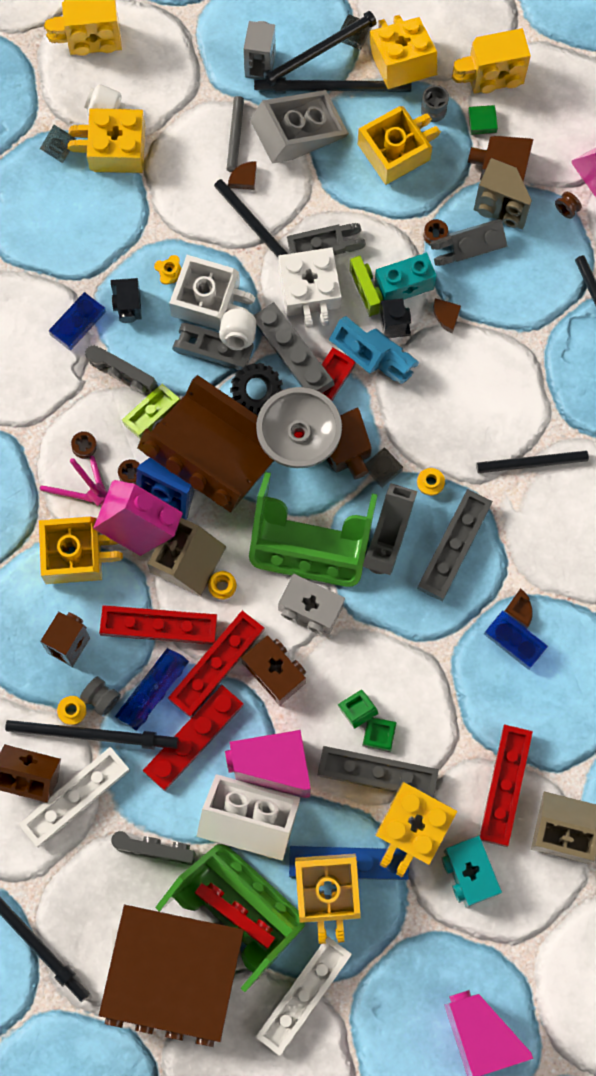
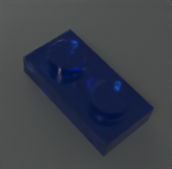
M84 292L49 329L50 336L71 351L106 313L105 307Z
M503 610L484 632L486 637L528 670L531 669L548 647Z

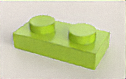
M361 256L351 258L349 271L369 317L379 314L383 297L379 287L374 288L371 279H373L371 268L368 263H363Z
M161 384L122 419V422L141 440L144 430L147 428L152 431L155 422L163 419L180 401V398L165 385Z

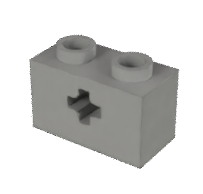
M249 21L243 48L245 77L265 80L263 73L267 70H273L276 55L274 24H269L265 21Z
M293 574L278 603V610L282 612L281 616L289 621L297 622V620L308 624L307 628L320 635L323 632L330 635L344 607L345 598ZM311 602L315 603V608H312L310 612L305 610L306 605H309Z

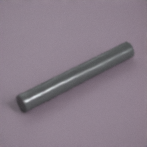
M235 96L233 100L226 170L229 172H233L238 164L244 98L241 96Z

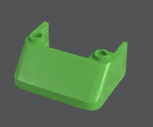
M265 472L257 496L249 551L251 564L261 570L291 576L296 574L305 579L345 587L358 584L362 575L377 494H372L367 517L360 515L349 516L343 523L342 531L287 520L288 508L286 504L279 499L268 497L271 473Z
M218 844L176 879L155 908L160 912L174 899L182 908L196 911L204 905L225 926L238 928L195 895L194 892L201 883L208 886L211 882L225 893L222 898L232 905L235 900L249 911L246 916L256 923L260 919L273 929L271 935L275 939L267 949L244 932L242 942L247 946L242 951L241 957L245 967L253 972L241 987L246 992L305 927V922L299 923V911L235 851L226 845Z

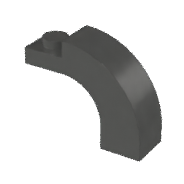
M390 483L363 567L369 568L370 571L376 574L391 575L418 491Z

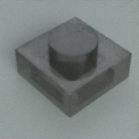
M348 14L340 30L359 20V18ZM366 27L342 43L361 50L372 27Z
M53 125L40 149L63 163L70 152L68 149L69 141L76 140L77 138L71 137L69 133Z
M385 447L365 463L370 476L382 488L403 471V466Z

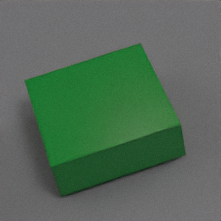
M495 105L468 108L471 135L497 133L498 125Z
M362 689L338 704L340 711L354 729L379 714L375 705Z
M374 717L368 720L362 746L391 752L397 722Z

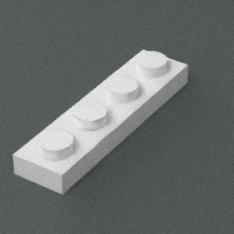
M109 747L52 795L48 803L44 802L18 825L36 847L39 848L127 774L130 769L114 750Z
M329 936L325 940L326 944H321L256 1035L258 1040L279 1056L352 955Z

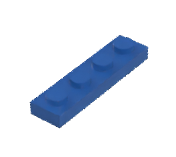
M290 846L289 877H296L295 858L356 854L358 879L409 880V866L403 877L396 874L400 862L403 861L406 852L401 849L395 850L390 864L384 868L380 865V862L387 851L385 848Z

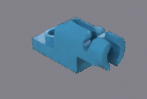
M347 316L339 320L329 338L333 344L369 374L379 369L390 379L400 384H403L412 376L414 372L410 369L417 367L419 364L412 355L402 352V347L392 342L377 328L366 333Z

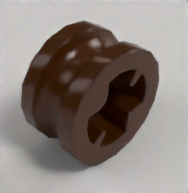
M566 191L562 194V198H558L555 201V206L564 217L571 219L575 216V212L581 210L582 205L574 194Z
M433 219L425 225L423 237L429 246H431L430 243L432 241L448 236V226L442 220ZM433 229H438L439 237H433Z
M81 431L73 436L71 447L76 457L86 459L96 451V440L91 433ZM82 439H87L88 445L91 448L88 449L86 447V451H80L77 443L79 441L82 443Z
M132 459L123 461L118 467L120 481L136 484V474H134L133 479H128V476L123 473H128V468H133L137 472V467L140 463Z

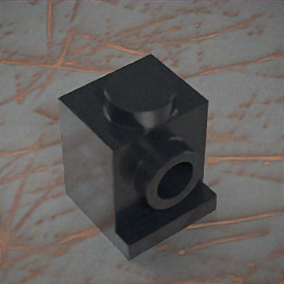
M138 278L110 280L113 293L112 307L113 311H118L119 321L122 323H132L135 320L142 319Z
M403 298L381 301L380 319L383 334L388 338L411 336L409 325L411 324L410 309L405 308Z

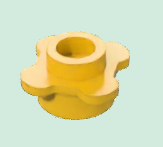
M171 255L169 259L164 261L158 260L154 264L155 270L160 274V282L162 284L168 285L177 282L182 269L178 256Z

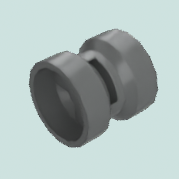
M439 85L429 86L425 89L422 97L421 114L428 113L432 118L431 122L441 121L445 117L449 101L447 90Z
M99 676L95 677L80 695V699L86 704H92L95 707V712L102 717L113 709L121 697V694L115 689H109L105 681Z

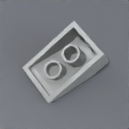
M326 90L263 100L250 118L272 164L294 160L343 139L349 134Z

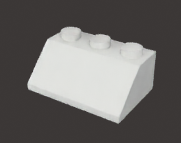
M216 774L202 808L196 837L283 861L300 797Z

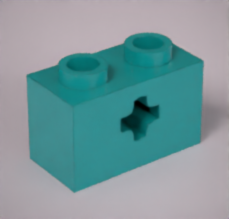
M426 252L376 269L374 284L376 287H379L383 301L401 298L405 300L434 290L437 275Z
M480 836L450 846L443 851L445 854L444 857H441L443 866L447 874L452 873L456 885L452 886L458 903L463 902L465 908L502 893ZM466 865L470 869L475 868L477 871L473 876V881H471L469 876L464 877L462 874L466 870Z

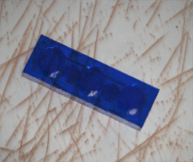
M167 648L114 717L124 725L137 731L146 722L148 715L158 702L164 698L174 681L180 677L189 661L183 655Z

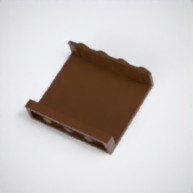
M199 375L192 379L185 396L152 431L147 428L144 430L137 447L146 456L161 464L171 473L189 483L194 489L200 491L230 513L274 462L263 451L258 441L256 429L258 416Z
M124 904L99 1017L106 1018L104 1023L106 1025L123 1028L124 1022L136 1024L135 1031L153 1034L154 1028L165 1030V1037L183 1041L184 1035L196 1037L195 1044L214 1047L215 1041L221 1042L244 929Z

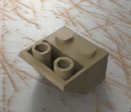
M491 158L478 186L473 210L483 217L500 219L509 227L523 229L532 202L516 167Z
M181 518L174 537L155 548L147 563L150 573L201 597L226 546L200 526Z
M544 791L531 850L585 864L594 862L596 857V804Z

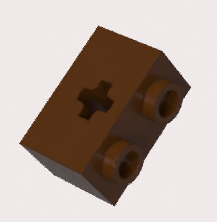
M58 611L40 641L49 655L72 668L90 640L86 631L87 627L82 624L83 620L71 612L65 615Z
M267 635L243 655L241 659L242 664L280 706L306 684V677L304 676L306 671L297 660L291 662L285 655L287 649L277 638L273 641ZM272 663L276 667L281 665L280 674L277 671L271 673Z
M4 744L0 752V791L48 803L58 783L61 759Z

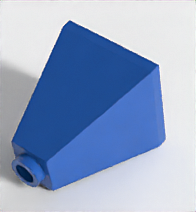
M148 458L137 467L136 485L183 513L181 518L187 520L195 489L152 458Z

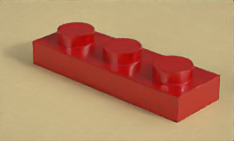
M210 882L208 886L201 883L194 892L196 896L238 928L244 929L246 934L266 949L275 939L271 935L273 929L260 919L256 923L246 916L249 911L235 900L232 905L224 900L222 896L225 893Z

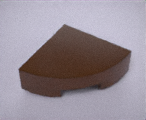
M257 161L243 163L234 169L229 177L228 187L255 190Z
M435 298L433 312L443 329L453 333L461 305Z
M520 588L505 609L504 614L527 629L532 621V606L528 595Z

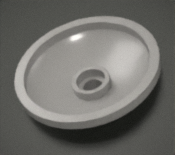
M305 387L288 388L274 394L261 408L257 418V437L263 451L275 462L290 468H308L325 461L337 448L342 433L341 417L334 403L319 391ZM296 432H302L304 436L302 438H297L294 436V434Z

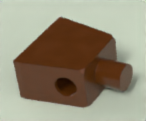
M491 136L487 150L471 147L467 163L483 166L481 180L490 159L493 158L516 167L524 182L534 139Z
M357 407L340 415L342 422L341 438L335 451L326 459L327 463L336 473L348 468L354 480L360 479L369 473L364 460L371 457L372 451L360 410Z

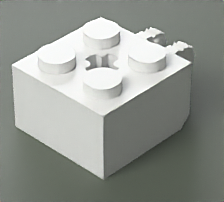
M333 248L278 255L279 275L287 316L303 314L305 327L308 329L312 328L313 325L310 313L320 312L322 325L328 326L329 317L327 310L340 309L342 298Z
M186 255L169 304L172 317L220 330L221 319L225 312L236 308L247 310L246 308L233 305L234 301L252 305L256 297L251 293L238 289L240 275L236 269Z

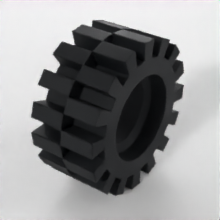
M253 363L237 371L236 376L231 381L230 393L233 394L232 399L254 414H259L265 402L274 394L283 390L281 389V385H283L282 380H279L278 372H274L271 366H265L263 363ZM252 378L263 380L267 387L265 396L259 400L252 399L246 391L247 383Z

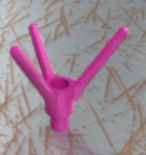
M90 456L89 459L96 484H94L74 458L70 459L74 469L90 487L86 494L55 487L40 486L41 491L82 499L90 503L94 502L97 506L103 505L108 493L101 480L94 456Z

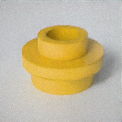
M435 468L424 469L417 478L418 489L428 496L439 494L445 485L444 475ZM433 477L436 483L430 485L426 482V479Z
M226 571L214 573L208 581L209 592L213 597L220 600L233 596L237 588L234 576ZM220 582H225L228 584V587L225 590H219L217 585Z
M77 696L63 698L57 707L59 719L67 725L79 724L87 713L85 703ZM70 705L77 707V711L73 715H69L66 712Z

